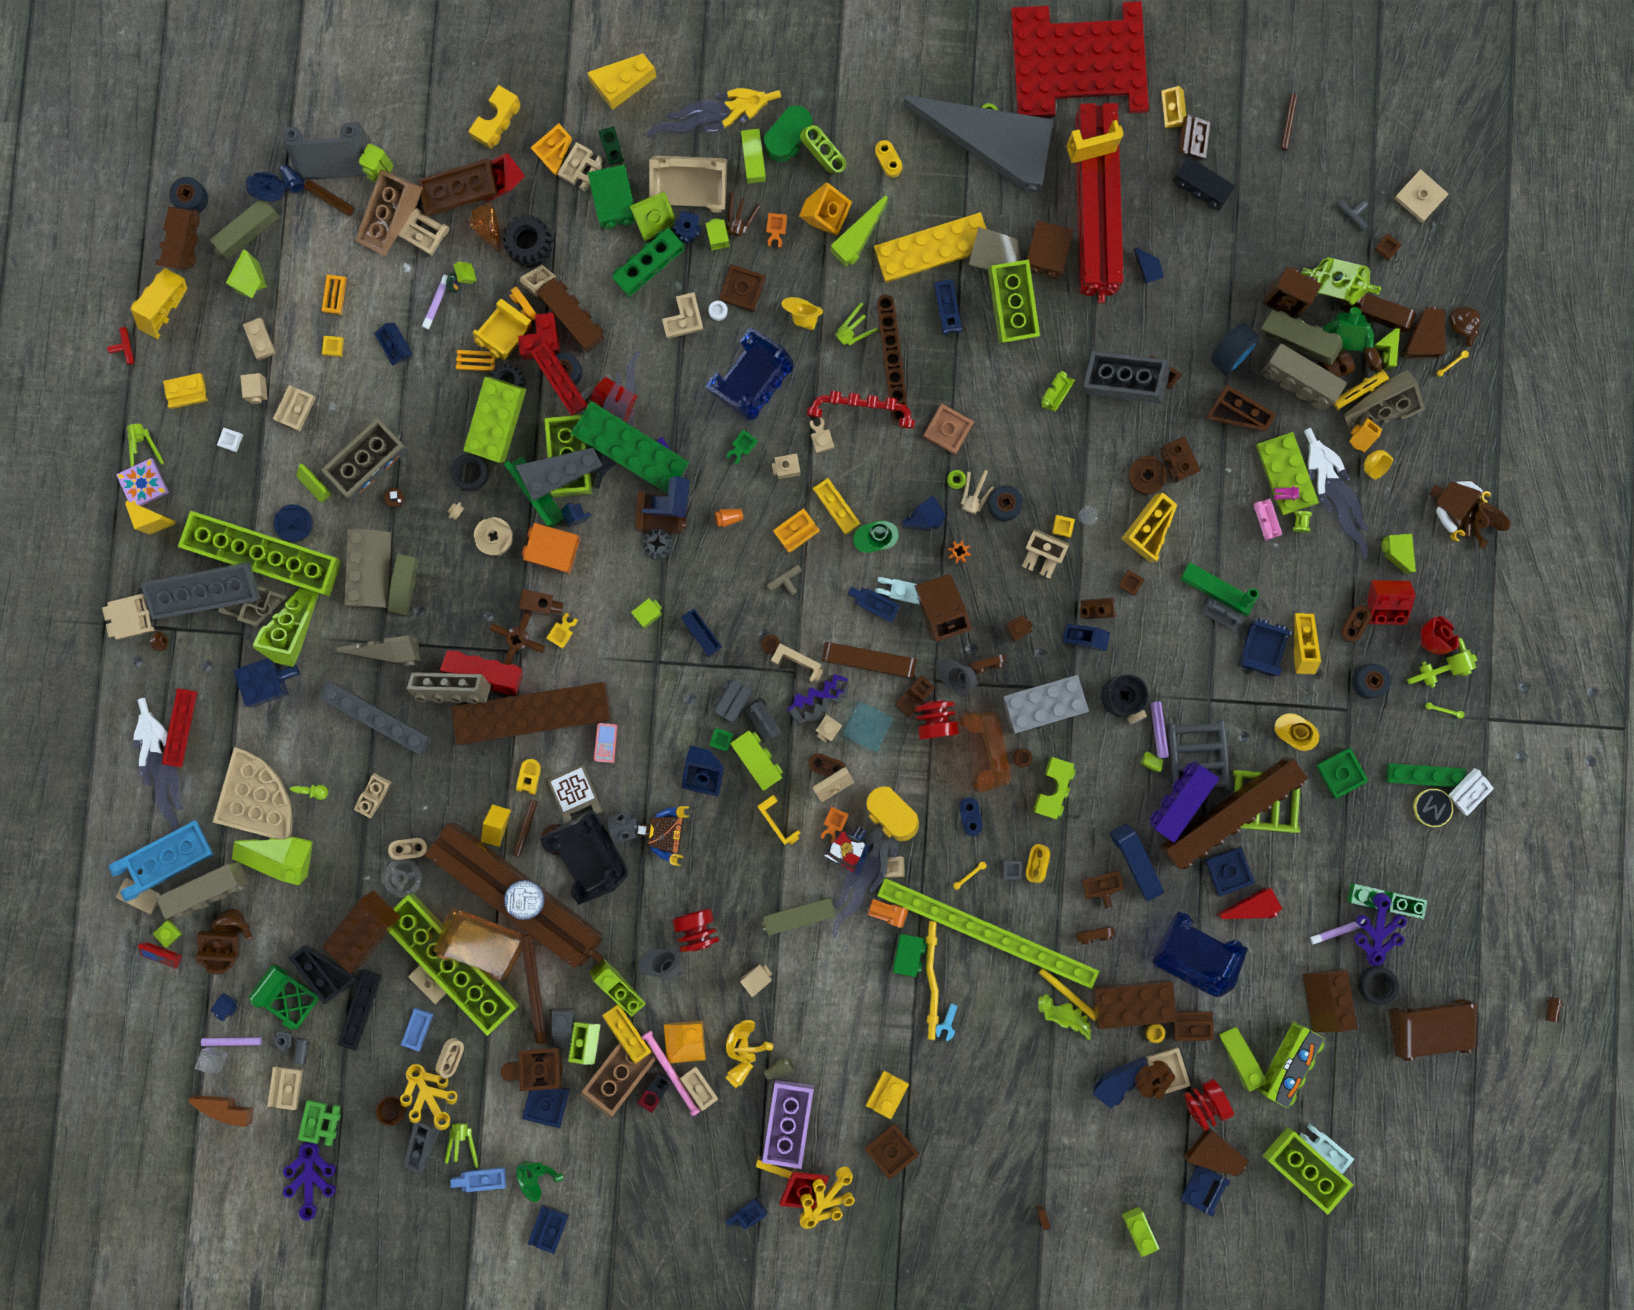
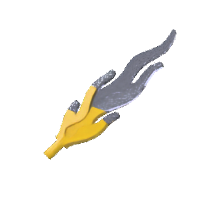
M737 88L728 92L717 93V99L735 100L728 102L712 100L695 102L677 113L668 114L669 119L677 120L695 113L696 115L692 118L676 123H660L647 133V137L660 131L686 133L701 124L709 122L719 123L703 127L704 132L718 131L730 126L742 114L744 115L739 121L740 123H745L752 119L763 106L767 105V101L781 98L780 90L765 94V92Z

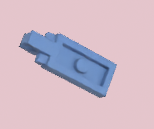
M505 1167L468 1170L461 1172V1176L452 1177L450 1180L451 1188L462 1187V1191L466 1192L504 1189L507 1187Z

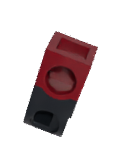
M658 1073L639 1099L638 1104L652 1113L672 1081Z

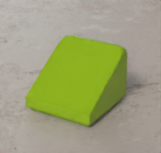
M1146 751L1140 761V765L1154 772H1161L1163 760Z

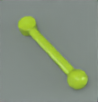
M1430 702L1425 705L1427 710L1434 709L1456 715L1459 719L1465 716L1463 711L1448 710L1434 706Z

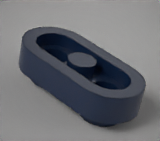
M964 798L959 804L962 827L966 834L976 836L982 831L979 805L973 798ZM969 803L973 806L971 811L966 810V805ZM974 822L976 829L971 830L969 825Z

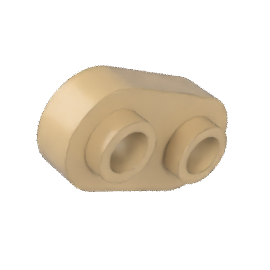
M423 838L397 840L389 845L388 853L395 860L424 856L429 846ZM417 844L422 846L421 851L416 849ZM399 846L403 849L402 853L397 852Z
M451 1038L446 1041L437 1061L436 1072L443 1078H449L455 1073L463 1054L464 1045L458 1039Z

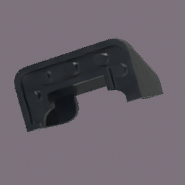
M592 810L581 814L540 838L546 850L549 852L558 851L575 880V883L572 885L571 895L578 905L615 891L628 876L626 864L598 815Z

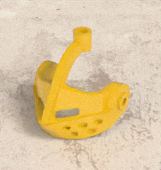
M745 1020L738 1023L731 1030L726 1042V1051L732 1059L751 1063L756 1060V1056L753 1053L764 1050L772 1051L773 1043L764 1042L761 1046L749 1048L748 1037L755 1029V1022ZM738 1039H741L738 1048H735Z

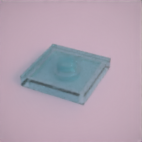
M859 701L843 736L877 752L894 718Z

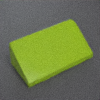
M304 464L298 466L297 478L320 503H323L332 495Z

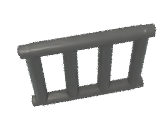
M1220 720L1214 724L1188 726L1168 724L1173 784L1178 778L1180 779V772H1183L1187 765H1179L1178 753L1220 750L1221 762L1198 764L1207 770L1222 769L1223 781H1218L1213 789L1224 788V790L1230 791L1231 778L1225 720ZM1218 731V743L1177 746L1176 734Z

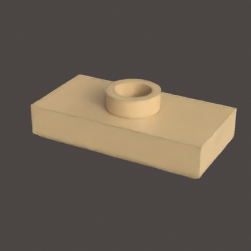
M421 965L408 976L434 1004H437L447 994Z

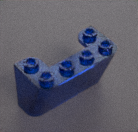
M749 327L739 341L745 349L724 378L718 372H715L705 385V388L745 419L751 421L758 417L760 410L770 401L776 389L780 388L782 381L792 372L794 365L792 358L783 346L754 328Z

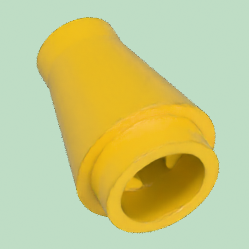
M741 1062L727 1072L728 1075L725 1078L737 1088L743 1084L753 1066L750 1063Z

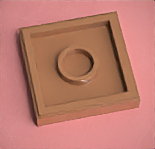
M941 403L923 438L956 455L974 421Z

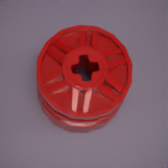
M931 701L914 707L915 712L924 711V715L916 716V720H925L926 723L917 727L919 740L959 734L958 722L948 721V717L956 714V711L947 712V708L955 707L954 701Z
M711 908L672 919L674 931L684 932L685 934L678 938L677 942L687 941V944L679 947L680 952L702 950L720 941L719 936H709V934L717 932L716 928L707 929V925L714 921Z
M1214 1078L1202 1084L1204 1092L1202 1095L1196 1088L1192 1089L1195 1098L1189 1092L1184 1093L1187 1108L1194 1121L1200 1125L1203 1131L1209 1130L1206 1120L1213 1127L1216 1126L1215 1115L1223 1122L1234 1116L1233 1109L1226 1095Z

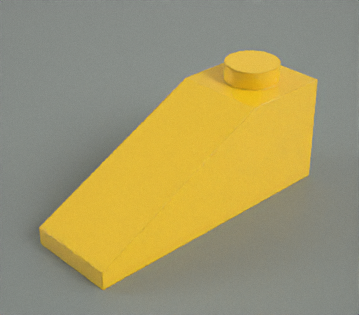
M1295 613L1294 663L1296 674H1315L1321 663L1314 614Z

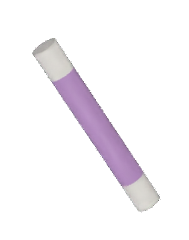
M447 275L442 277L422 324L423 328L429 329L450 281V277Z
M1355 921L1312 936L1310 941L1312 944H1316L1361 927Z

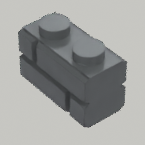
M733 678L732 681L728 680L722 689L725 693L722 698L718 697L713 707L715 708V713L734 724L753 690Z

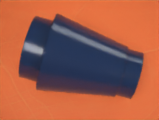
M288 164L280 167L279 171L287 190L292 193L300 192L304 188V180Z

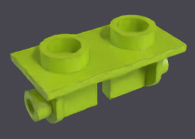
M1063 371L1057 373L1052 382L1053 389L1049 387L1041 398V407L1056 412L1074 384L1075 379L1067 377V374Z

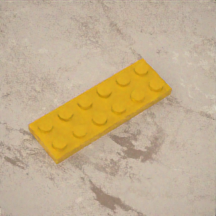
M981 212L875 245L874 251L885 283L971 256L978 228L986 229Z

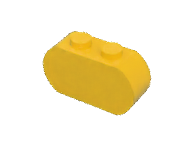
M878 787L869 794L867 809L870 815L868 817L874 824L879 823L883 827L882 831L887 837L890 838L892 836L897 841H906L915 836L919 828L917 814L890 787Z

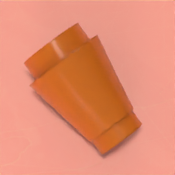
M719 509V511L714 512L717 527L722 526L724 528L744 519L742 509Z

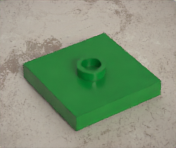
M1351 747L1315 765L1333 799H1337L1369 782Z

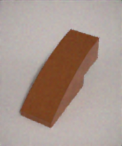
M195 1095L189 1098V1103L197 1110L220 1122L246 1127L252 1123L253 1107L234 1106L235 1098Z

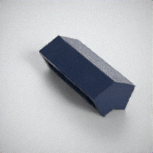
M695 609L688 611L681 617L708 657H711L722 648Z

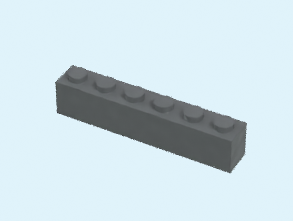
M327 681L318 696L319 699L417 754L424 755L433 737L335 682Z

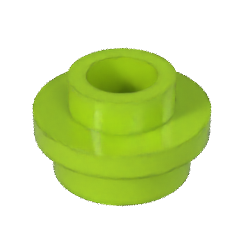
M954 470L949 473L947 483L953 489H960L966 483V476L962 471ZM958 477L960 479V482L955 483L953 481V478Z

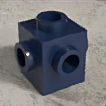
M681 211L679 220L675 219L673 230L676 231V236L680 241L685 243L694 242L695 237H699L701 231L699 215Z

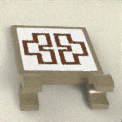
M580 765L548 780L565 823L574 819L572 814L591 805L597 815L604 813L584 765Z

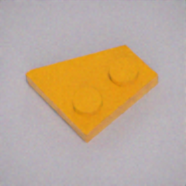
M558 123L531 147V150L557 176L572 138Z

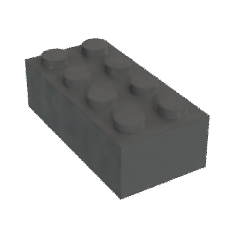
M1092 351L1084 389L1088 395L1162 404L1171 368L1168 361L1164 359Z

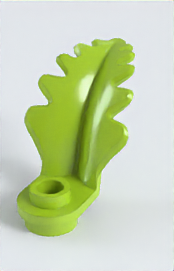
M1048 994L1039 997V1011L1044 1012L1046 1020L1054 1021L1063 1028L1070 1026L1076 1032L1079 1030L1082 1035H1085L1087 1040L1091 1039L1090 1022H1087L1088 1017L1086 1015L1081 1017V1009L1073 1010V1005L1070 1003L1053 1006V1000L1049 998Z

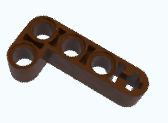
M1368 293L1361 297L1354 305L1342 299L1339 307L1347 313L1353 307L1359 308L1362 311L1361 315H1364L1367 320L1392 329L1398 328L1401 332L1410 331L1416 314L1412 309Z

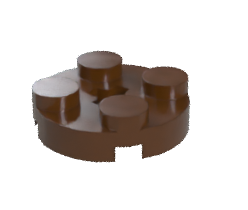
M1143 456L1131 465L1128 472V480L1134 491L1145 495L1154 494L1166 483L1167 469L1158 458ZM1146 470L1149 471V474L1153 475V477H1150L1149 480H1146V478L1143 477V474H1145Z
M1154 1061V1065L1149 1067L1145 1065L1139 1070L1135 1077V1083L1137 1084V1090L1142 1096L1159 1099L1165 1095V1091L1175 1080V1074L1167 1063Z

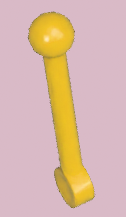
M1468 351L1461 352L1458 358L1442 370H1437L1436 375L1442 377L1445 371L1461 359L1467 358L1469 356Z
M980 862L976 869L961 881L955 882L953 888L956 890L960 889L965 881L979 870L985 869L986 863Z

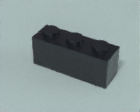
M1187 156L1172 180L1178 188L1189 191L1194 198L1205 201L1210 208L1218 209L1219 211L1235 188L1234 184Z

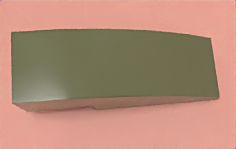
M397 553L390 586L388 612L407 616L416 583L415 576L419 559Z

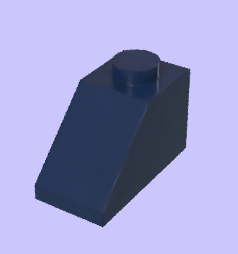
M1066 624L1062 642L1088 649L1106 651L1110 632L1098 627Z

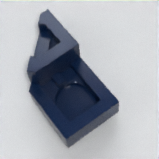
M1134 248L1136 261L1140 265L1144 283L1164 278L1159 259L1139 248Z
M755 1197L726 1220L725 1223L729 1226L732 1224L747 1229L748 1226H753L767 1216L768 1212L757 1197Z

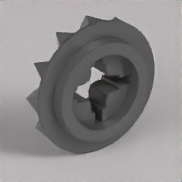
M652 529L645 534L642 540L643 551L652 559H663L672 550V539L664 530ZM659 536L660 543L664 544L665 546H659L657 551L655 552V546L650 544L649 542H655Z

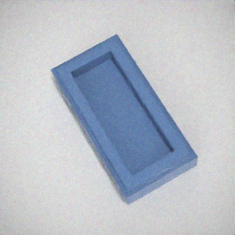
M415 1007L401 1045L419 1052L434 1013Z

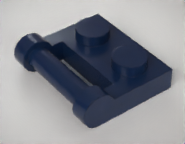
M1197 1165L1180 1199L1213 1217L1218 1201L1225 1187L1229 1186L1230 1180L1208 1168ZM1215 1179L1219 1183L1206 1206L1203 1202Z

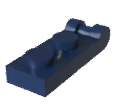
M953 279L934 282L942 334L947 335L949 332L954 331L956 333L962 332ZM954 319V324L948 325L947 320Z

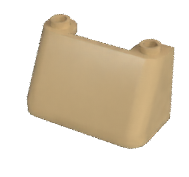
M652 156L650 158L649 197L665 191L670 205L703 206L709 208L710 212L716 213L722 212V209L725 210L727 159L681 156Z

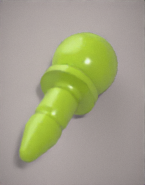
M311 784V788L305 786H292L289 788L290 791L298 794H309V798L314 797L317 800H323L328 796V789L324 785L314 786Z

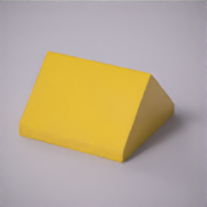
M130 501L125 503L134 529L150 535L171 527L176 523L172 519Z

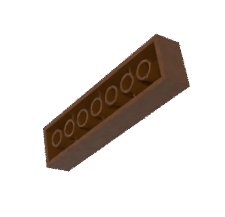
M606 682L488 700L486 703L479 702L478 704L469 703L451 706L456 745H466L613 721Z
M1283 757L1185 827L1175 843L1169 839L1159 847L1174 867L1179 870L1182 868L1185 870L1193 864L1192 861L1197 857L1202 858L1206 856L1211 847L1221 845L1225 841V837L1238 833L1242 825L1245 823L1250 824L1256 820V815L1260 812L1265 813L1270 810L1274 802L1287 798L1289 796L1288 792L1301 788L1308 777L1295 759Z

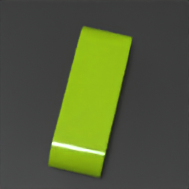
M815 125L804 128L800 134L801 141L824 169L830 174L844 171L846 168L845 158L822 130ZM809 130L814 134L813 140L808 137ZM821 145H823L826 148L825 155H823L820 151ZM833 160L838 162V169L833 167Z

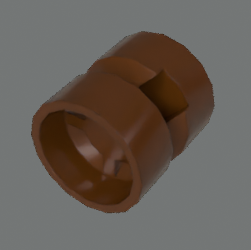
M1346 350L1339 352L1332 366L1320 361L1318 362L1320 367L1339 378L1355 370L1353 359Z

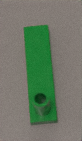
M1191 562L1187 564L1180 578L1181 581L1245 617L1250 614L1256 599L1259 597L1257 589L1251 588L1244 593Z

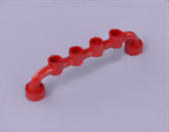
M831 391L830 395L817 397L813 401L812 407L807 408L806 415L814 418H821L822 409H819V406L824 402L835 405L843 404L853 407L860 406L870 409L878 408L888 411H901L904 414V418H900L899 427L914 429L915 420L911 419L910 409L904 404L897 403V399L886 397L884 402L878 401V396L867 395V399H860L859 394L849 393L848 397H841V392Z

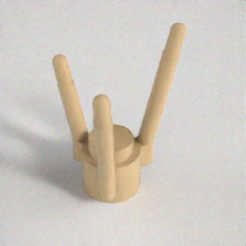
M987 470L984 471L974 496L969 495L968 498L971 473L967 472L963 499L961 501L963 505L962 510L976 515L977 511L980 512L983 504L994 490L993 486L987 491L981 501L977 498L988 473Z

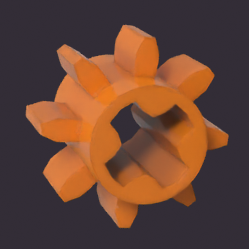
M963 540L960 544H956L953 541L952 545L954 548L947 549V551L951 552L948 559H955V564L959 560L965 563L966 559L964 557L971 556L967 552L970 545H963ZM958 548H961V552L964 553L960 557L955 552Z

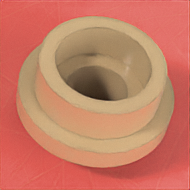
M460 502L457 505L453 503L448 510L450 514L448 518L456 520L464 510Z

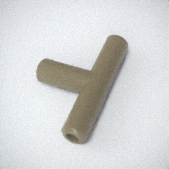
M796 565L767 584L768 589L772 591L779 585L784 584L790 595L797 593L790 578L802 571L800 566Z

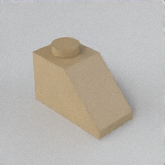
M760 963L745 974L740 982L751 997H753L772 981L770 977L772 972L766 965L762 966Z

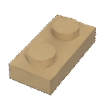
M262 318L243 324L258 361L276 354Z
M697 1067L692 1068L679 1078L701 1111L718 1100Z

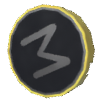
M1424 790L1415 797L1413 803L1415 817L1423 825L1440 827L1451 819L1453 802L1442 790Z

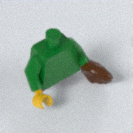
M1353 307L1349 313H1338L1335 319H1332L1323 327V331L1339 335L1342 339V349L1364 350L1367 368L1374 372L1381 371L1380 354L1374 348V333L1370 323L1366 322L1365 316L1361 315L1362 311L1359 308Z

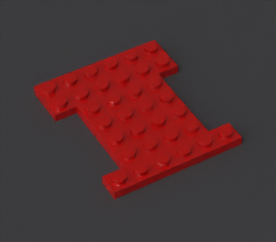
M1142 1L1123 2V20L1050 24L1049 6L1012 7L1011 21L1017 114L1040 118L1055 117V99L1128 95L1129 113L1148 112Z

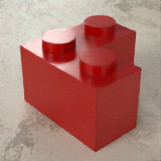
M554 313L535 315L537 333L518 336L520 355L523 360L534 359L530 351L545 341L548 342L555 354L561 353L557 318Z

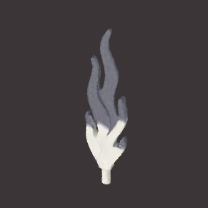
M1311 428L1306 429L1304 433L1310 443L1308 445L1309 455L1307 463L1309 477L1314 479L1317 470V493L1321 502L1330 513L1333 511V507L1327 495L1333 501L1338 512L1341 528L1359 544L1363 560L1367 559L1368 551L1366 541L1354 527L1349 515L1350 507L1357 525L1364 531L1368 529L1362 519L1359 500L1353 490L1337 476L1333 466L1344 480L1349 481L1350 476L1347 474L1340 457L1334 451L1324 446L1320 440L1317 441Z
M141 698L137 700L141 714L139 715L134 733V749L139 750L143 741L139 757L140 773L146 786H151V779L147 769L152 773L156 789V804L169 820L172 832L179 828L178 819L168 802L167 784L170 785L172 802L178 810H182L183 807L179 802V777L174 766L162 764L164 752L160 747V740L165 748L168 731L152 715V712L148 711L146 699Z

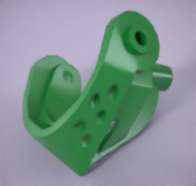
M523 1161L516 1170L519 1187L530 1202H537L541 1199L542 1192L538 1184V1177L543 1176L546 1172L553 1177V1181L556 1183L563 1181L562 1173L557 1174L554 1169L543 1165L542 1162L534 1163L529 1161ZM527 1170L531 1173L530 1177H528Z

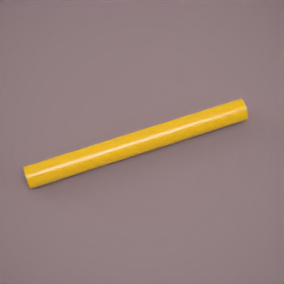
M1045 968L1039 971L1038 974L1095 1021L1092 1008Z

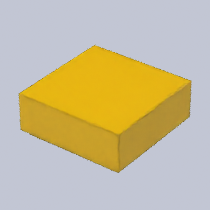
M323 336L322 355L342 357L344 338Z
M1056 515L1052 535L1071 538L1075 519Z

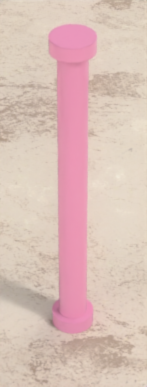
M651 1030L642 1036V1039L646 1040L690 1109V1115H696L701 1111L700 1108L697 1107L653 1038V1032Z

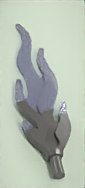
M882 826L873 830L864 840V843L869 847L873 844L874 846L872 851L866 856L859 876L849 871L845 878L840 899L834 907L839 908L845 903L853 885H855V890L849 904L834 921L833 938L837 937L841 923L861 907L866 888L871 880L878 874L871 887L872 892L883 882L888 868L889 849L891 848L892 859H895L897 856L899 841L895 840L892 836L890 838L887 837L882 831Z

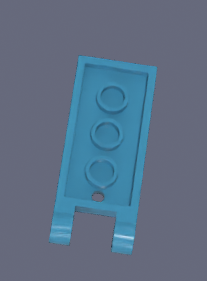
M195 820L134 853L111 863L108 868L112 876L120 875L127 869L129 870L135 884L120 892L126 902L135 899L148 889L213 856L214 853L198 821ZM142 869L143 872L139 875L138 871Z

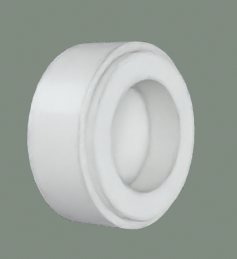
M722 301L712 302L708 309L710 317L716 321L725 319L728 313L727 306Z

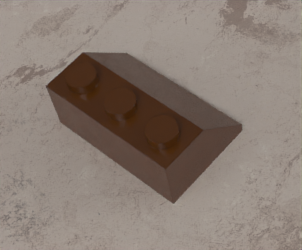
M1337 968L1302 974L1313 1032H1343L1358 1029L1348 970Z

